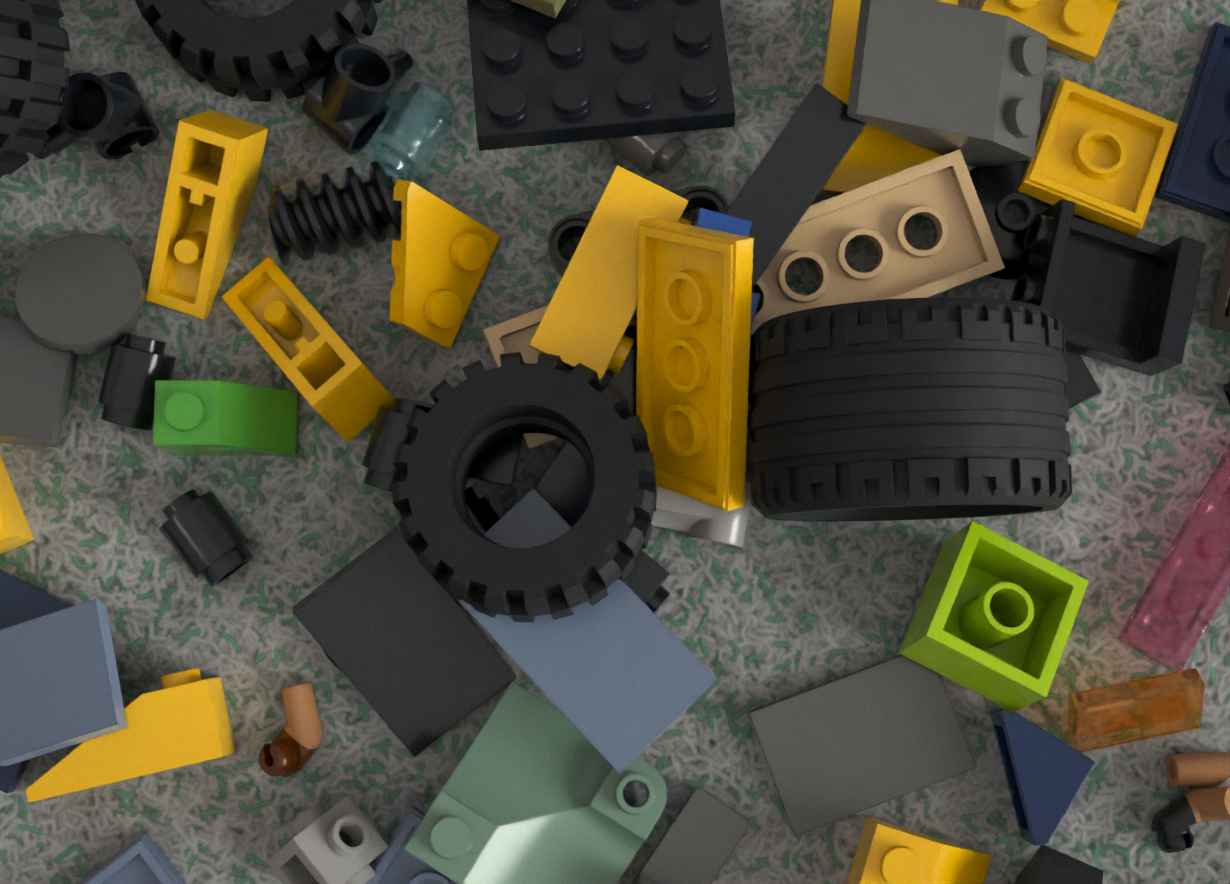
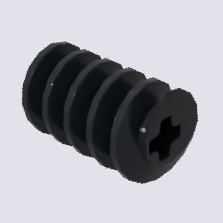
M378 161L370 162L369 181L367 182L361 180L353 167L346 168L343 188H338L328 173L321 174L320 193L315 195L303 179L296 180L294 200L289 201L278 185L271 187L270 206H267L269 224L274 244L283 266L289 264L291 246L303 261L313 259L315 240L319 242L328 255L338 252L340 234L344 236L353 249L362 246L365 227L377 243L386 241L389 221L393 223L401 235L402 206L400 201L393 200L395 182L392 176H388Z

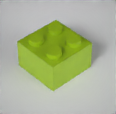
M971 521L943 543L899 653L1010 711H1018L1047 697L1089 581L994 531Z

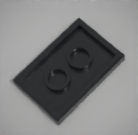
M395 527L294 605L292 610L296 618L409 752L416 757L517 677L512 668L458 601L444 590L417 560L418 557L406 543L400 529Z

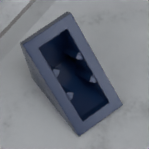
M1005 709L990 711L1021 838L1034 846L1049 843L1096 762L1014 711Z

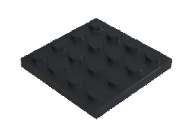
M467 0L479 151L735 127V106L720 0H566L556 18L511 0Z

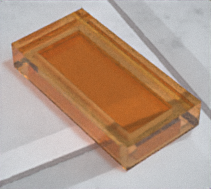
M1193 668L1069 694L1068 736L1070 744L1074 749L1082 753L1201 728L1205 683L1197 669Z

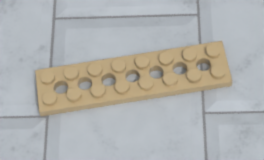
M958 149L811 205L754 285L761 294V306L755 314L750 336L762 323L788 313L844 303L928 298L1004 269L1003 261L961 150ZM911 216H925L934 223L937 230V239L930 249L918 250L907 242L904 235V227ZM866 238L876 246L879 257L877 265L872 271L866 273L857 272L847 264L845 248L851 239ZM807 260L816 266L819 271L820 282L814 293L799 295L788 287L785 273L791 262ZM548 305L484 329L497 367H502L500 354L521 352L524 363L537 364L538 356L543 352L530 347L529 344ZM636 310L627 326L637 330ZM606 369L599 383L604 386L613 372ZM543 433L523 434L529 449L559 438Z

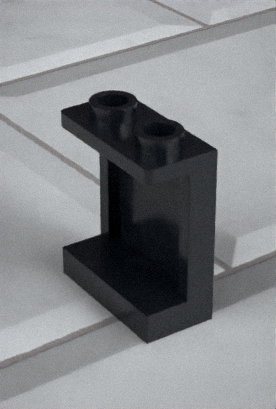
M1061 199L1041 214L1035 215L1027 228L1024 238V249L1029 251L1026 270L1014 287L1011 301L1030 303L1043 307L1062 322L1065 333V347L1068 351L1148 376L1182 364L1206 243L1181 236L1162 246L1073 217L1075 203L1065 199Z

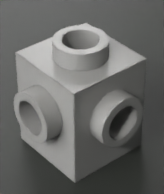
M346 796L328 811L318 802L294 821L288 828L295 837L281 848L267 864L283 884H366L376 875L369 863L389 846L378 834L377 827L372 818L364 811L359 810L351 798Z

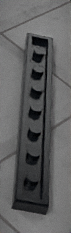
M818 83L812 86L724 213L752 221L748 236L754 238L752 288L867 125L847 116L848 105ZM637 339L632 345L619 373L613 372L604 385L605 388L614 385L627 398L628 409L633 416H636ZM565 441L533 488L571 527L577 523L587 508L591 492V478L588 466L580 452L571 443Z

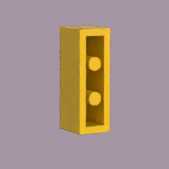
M617 165L529 346L546 354L561 356L562 362L573 368L581 363L596 371L599 380L602 379L606 369L618 374L635 340L625 335L624 332L635 310L637 311L639 221L659 218L691 225L692 221L682 217L689 200Z

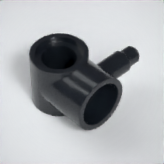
M360 43L346 44L337 50L329 71L315 83L307 94L302 105V112L349 155L356 154L386 125L391 114V108L385 102L395 81L412 68L413 59L406 51L386 56L369 45Z
M114 72L102 76L92 73H78L69 77L68 87L61 88L58 102L63 104V108L58 122L45 130L49 138L41 149L33 155L38 159H45L53 153L58 154L82 138L93 141L101 157L105 159H118L133 152L130 146L136 143L143 147L155 141L159 135V129L129 73Z

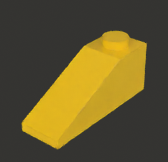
M211 109L179 120L146 301L203 320L209 317L257 187L268 128Z
M269 256L221 296L308 403L347 442H350L376 419L379 406L388 408L395 402V398Z
M200 668L160 677L163 689L141 694L124 708L128 728L80 744L26 789L28 803L235 753L236 749L221 677L202 680Z

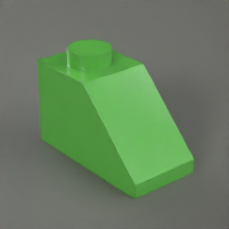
M155 380L153 445L170 455H298V392L221 380Z

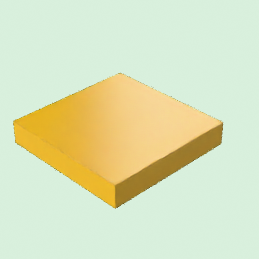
M1061 78L1056 86L1037 135L1035 158L1028 160L1017 191L1051 205H1054L1061 199L1074 202V214L1135 237L1143 228L1178 124Z

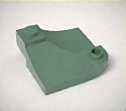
M512 681L463 759L436 797L404 850L457 884H618L633 857L646 841L665 809L667 786L659 771L639 757L619 774L561 711ZM629 782H638L646 790V800L639 807L629 806L623 798V789Z

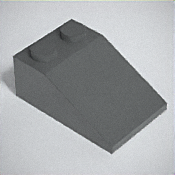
M861 0L847 116L940 155L960 149L966 165L970 167H988L1032 160L1035 158L1037 132L1040 127V105L1044 70L1047 65L1048 36L1008 16L935 0Z

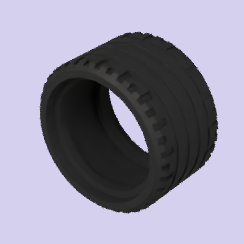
M965 297L904 298L844 303L796 311L762 323L750 336L748 401L751 403V410L748 412V433L752 436V444L749 446L750 468L753 469V475L750 477L751 505L766 519L818 522L972 518L1037 513L1060 508L1073 493L1072 466L1068 463V457L1071 456L1070 434L1066 431V423L1069 421L1068 398L1064 396V389L1067 387V367L1062 359L1066 356L1064 325L1048 310L1034 304L1002 299Z

